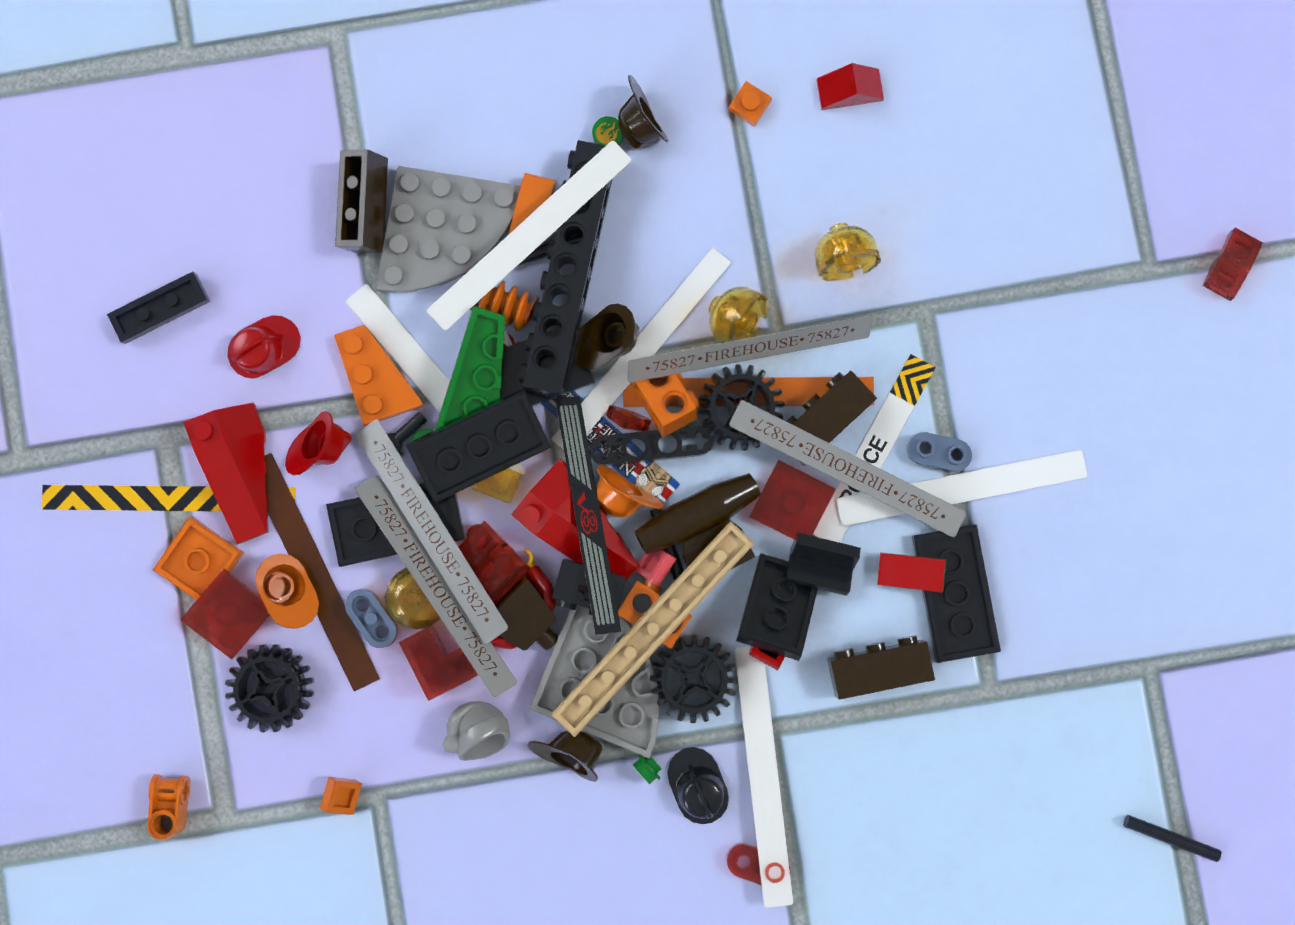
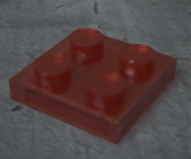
M777 460L749 518L795 540L798 532L812 536L835 488Z
M224 568L180 620L232 660L270 615L261 597Z

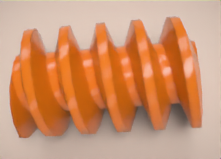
M502 280L497 287H493L474 306L505 315L504 326L508 327L514 322V329L520 332L531 321L536 302H539L540 298L537 296L532 303L528 302V291H525L520 298L517 297V286H513L509 292H505L506 282Z

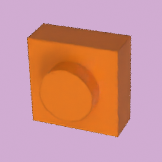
M745 81L729 105L728 111L755 127L771 103L772 97Z
M328 777L320 809L326 813L354 815L362 783L355 779Z

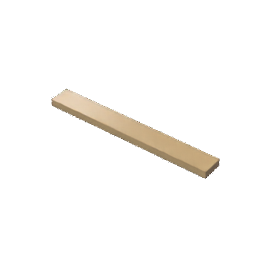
M730 521L551 715L576 737L755 543Z

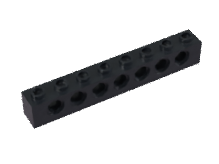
M578 140L576 150H571L568 157L567 168L571 170L569 179L606 145ZM613 179L585 203L589 206V209L582 214L574 213L557 229L555 241L551 240L547 251V259L551 260L548 272L543 271L540 282V290H544L541 302H536L533 320L537 321L534 333H529L526 351L530 352L527 364H522L519 382L523 383L522 387L526 393L560 400L565 398ZM577 233L583 236L582 240L577 244L566 242L571 234ZM565 264L576 266L575 271L570 275L560 273L561 267ZM559 294L569 296L568 302L563 306L553 304L554 298ZM554 324L562 326V331L558 336L549 337L546 335L549 326ZM546 355L555 357V363L550 368H541L539 366L542 357Z

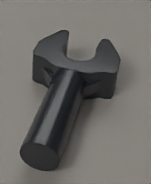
M420 411L398 431L387 433L401 457L405 455L402 449L403 442L428 421Z

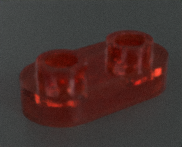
M738 843L732 846L726 856V863L731 873L739 878L762 885L757 847L746 843ZM742 855L749 857V864L745 867H740L737 863L738 858ZM772 862L767 865L765 876L770 882L778 883L784 878L785 870L781 864ZM773 866H777L781 870V875L777 879L770 878L768 873L769 869Z

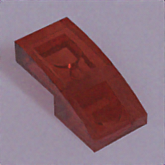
M1234 227L1228 233L1219 257L1212 262L1203 286L1232 301L1251 270L1263 242Z

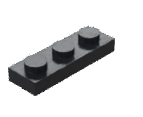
M192 271L108 313L107 316L120 342L127 344L211 301L197 273Z

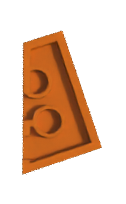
M365 325L334 335L364 426H367L374 420L380 422L426 406Z

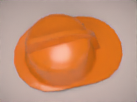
M605 465L597 467V472L600 475L596 485L599 506H602L605 512L611 516L619 518L631 516L642 505L655 509H662L664 507V504L657 497L632 484L612 468Z
M286 554L271 555L262 561L257 569L255 582L259 596L272 619L284 628L291 629L302 628L311 623L318 613L319 600L300 561Z

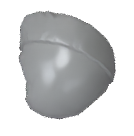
M470 701L456 708L450 715L447 722L448 735L445 737L442 746L445 752H456L459 759L464 761L492 756L508 745L510 738L508 720L498 708L490 703Z

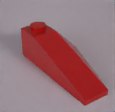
M255 403L213 410L183 422L194 453L236 543L241 544L269 533L268 496L265 486L267 465L264 453L266 432Z
M559 459L529 491L511 515L536 537L573 561L583 564L567 466L562 459ZM599 506L610 570L613 573L626 576L627 581L639 567V564L620 534L614 531L606 518L607 513L603 507Z

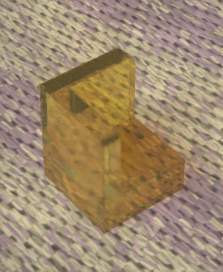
M507 468L474 484L472 490L511 504L522 473Z

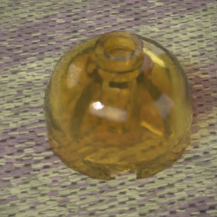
M838 223L830 227V231L823 235L816 245L814 253L819 277L822 276L824 281H840L854 278L853 271L862 268L864 274L877 267L881 262L878 247L873 236L867 230L858 226H848L847 223Z
M734 287L725 291L720 296H716L709 306V325L716 341L724 343L757 337L761 328L755 326L760 316L764 319L767 317L769 308L768 297L747 287Z
M406 567L392 577L387 584L384 598L386 609L394 621L405 628L414 630L429 628L440 621L441 618Z

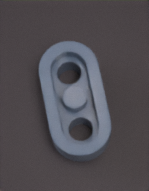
M921 432L911 437L907 443L908 457L919 465L957 472L968 467L972 460L970 446L959 439ZM922 442L930 446L928 454H923L920 451L919 447ZM957 449L960 451L961 459L959 461L952 459V450Z
M359 589L353 591L347 597L345 610L371 646L384 648L395 642L398 636V626L374 592L367 589ZM362 599L367 600L369 603V608L366 611H362L359 608V602ZM380 625L385 626L388 630L385 637H380L377 633Z

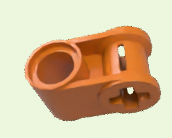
M160 774L152 776L149 784L147 829L153 838L165 840L178 835L184 830L187 823V806L190 795L189 776L182 775L180 779L162 778ZM164 815L169 816L172 820L173 826L170 831H167L162 826Z

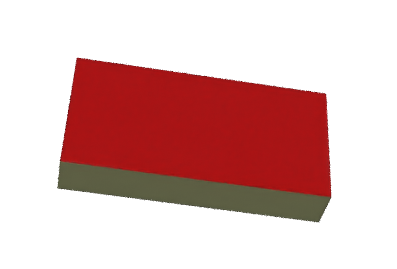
M881 552L877 585L944 592L947 559Z

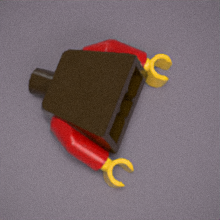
M525 549L526 553L530 556L529 562L520 564L516 557H514V562L520 569L527 571L526 575L520 571L492 600L508 625V629L493 639L491 643L497 648L512 650L518 647L525 651L536 641L544 650H549L558 640V635L549 628L557 619L552 612L556 606V600L552 598L553 586L538 565H534L535 558L533 554Z

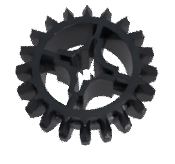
M736 364L734 368L735 375L731 374L728 367H724L722 369L723 380L718 374L714 373L711 378L716 386L714 387L709 383H705L703 386L704 390L710 393V396H699V401L707 403L708 406L699 408L698 414H708L709 418L701 421V426L712 424L714 428L707 435L712 437L718 432L721 435L717 440L719 446L725 442L726 438L730 439L729 450L735 449L737 441H740L742 451L748 450L749 440H751L754 448L760 447V441L746 434L732 432L734 428L729 423L737 409L733 404L734 401L737 400L739 404L749 394L746 402L754 405L753 399L757 390H759L766 401L767 412L782 420L784 419L783 414L775 412V409L785 406L784 401H774V397L782 394L781 389L771 392L769 387L775 383V379L771 378L764 383L761 380L766 373L764 370H761L757 377L752 376L754 371L753 365H749L746 374H742L741 365ZM736 382L750 384L742 395H733L721 390L725 386ZM716 398L729 410V418L725 426L721 424L716 414Z
M696 634L691 636L692 644L686 645L684 636H680L679 643L681 647L676 649L673 645L671 649L669 648L672 652L669 655L660 650L658 656L665 660L664 663H652L654 669L660 670V675L650 676V681L660 682L659 686L651 690L652 694L663 692L664 696L657 700V704L661 706L667 701L670 703L666 709L667 715H671L675 709H678V721H683L686 712L690 713L691 723H696V713H701L703 721L707 722L709 721V716L706 711L712 709L713 713L719 716L721 713L716 705L719 702L725 707L730 705L729 701L723 697L724 694L734 696L736 693L733 688L727 687L728 683L738 682L736 676L727 675V672L736 669V665L734 663L724 665V661L730 658V653L725 652L718 656L717 653L722 645L717 642L712 649L708 648L710 638L707 636L703 639L702 645H697L698 638ZM689 652L706 654L694 666H686L676 659ZM713 661L717 663L720 670L721 678L718 690L713 688L705 679L706 672ZM669 667L675 670L682 678V684L675 696L669 691L666 682ZM680 669L691 674L700 670L702 675L699 678L702 679V684L707 689L695 683L686 689L687 684L685 682L688 681V678H685V673ZM695 691L702 692L711 698L707 702L698 705L682 703L685 698Z
M266 644L260 645L258 652L254 648L247 650L248 659L243 656L236 659L240 668L231 667L229 669L230 674L236 678L226 680L225 685L233 687V691L226 693L225 697L226 699H235L236 703L232 704L229 710L235 711L240 709L241 713L237 716L239 722L247 717L249 718L247 728L253 729L259 722L260 732L268 731L269 726L273 732H278L281 730L282 724L286 728L293 726L292 718L296 720L303 718V713L299 708L305 710L310 708L311 704L304 697L314 696L313 690L306 689V685L314 683V678L309 677L305 679L303 673L308 672L311 668L309 665L301 668L298 666L303 659L301 655H297L291 660L293 651L291 648H285L281 654L279 644L272 645L270 650ZM263 662L279 664L288 673L276 676L270 668L266 669ZM254 669L255 687L250 693H247L248 678ZM282 681V683L275 686L276 689L271 693L258 695L265 690V686H268V684ZM293 682V697L288 707H286L285 688ZM262 700L268 704L270 709L274 708L276 714L264 713L252 703Z

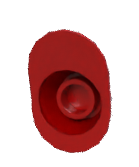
M271 315L262 318L239 331L231 339L227 355L230 366L237 374L245 378L261 377L287 363L296 355L300 348L301 336L296 325L283 316Z
M327 411L321 412L293 440L289 447L285 461L287 472L295 476L302 474L313 464H334L351 442V435L333 422L331 413Z

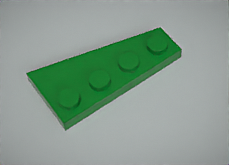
M473 305L435 430L500 400L505 315Z

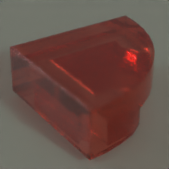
M609 405L606 413L610 420L623 429L646 431L649 430L652 421L641 414L617 406Z

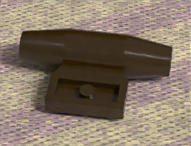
M747 473L712 484L662 510L634 532L645 554L683 543L682 557L688 567L731 521L730 518L760 497L761 493L752 475ZM732 522L735 526H737V527L743 532L742 528H740L738 525H736L734 522ZM751 548L733 568L755 557Z

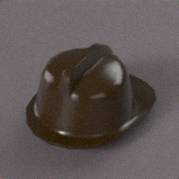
M628 75L633 95L619 112L618 122L621 132L635 149H639L660 137L665 142H668L669 140L656 121L641 87L632 75Z
M618 303L611 304L586 322L579 329L573 356L574 362L579 367L587 370L598 369L615 357L624 356L631 352L636 345L640 329L638 324L635 323L632 312L624 305Z
M569 731L560 733L550 744L538 741H529L527 744L528 748L539 757L567 768L589 781L596 782L598 780L594 768L603 746L586 733L580 731L574 737Z

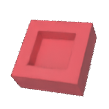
M663 550L649 554L644 553L638 562L639 567L635 571L657 586H660L670 572L676 558Z

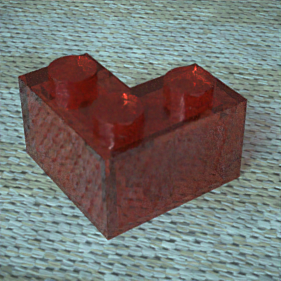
M434 625L399 642L428 701L478 676L461 648L450 653L447 652Z

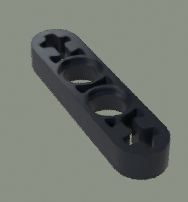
M704 426L682 427L667 435L676 440L677 447L671 453H664L658 446V442L662 438L659 430L604 435L592 441L590 455L596 464L605 466L697 457L710 452L714 444V437L707 435L710 430ZM685 433V440L695 439L696 433H701L702 438H708V443H705L701 450L697 449L696 444L686 445L688 452H681L682 440L679 434ZM639 439L644 443L645 451L642 455L636 457L627 452L626 447L630 440ZM616 440H623L622 453L624 458L617 459L618 452L608 453V459H602L600 454H595V450L600 448V443L605 442L608 448L617 447Z

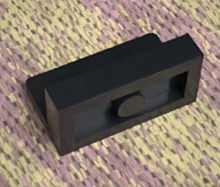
M798 532L790 548L786 581L847 596L851 588L853 570L860 559L861 548Z

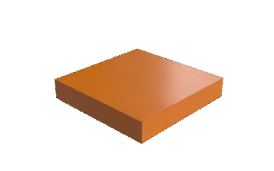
M188 517L152 570L204 606H208L245 552L194 517Z

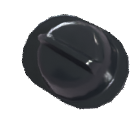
M696 747L682 749L670 761L667 773L678 807L684 817L693 823H713L722 817L729 801L727 787L719 767L712 755L704 749Z

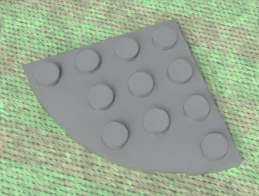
M398 166L376 290L390 293L416 292L417 290L444 285L466 274L498 245L509 225L511 226L521 186Z
M579 588V590L584 592L583 597L589 599L588 592ZM577 605L576 610L570 609L529 709L555 719L551 713L629 631L631 626L625 619L619 616L621 632L595 635L592 615H589L590 609ZM650 658L642 664L581 730L649 759L655 744L659 722V705L657 704L659 696L658 694H652L651 691L657 687V682L650 681V676L655 675Z

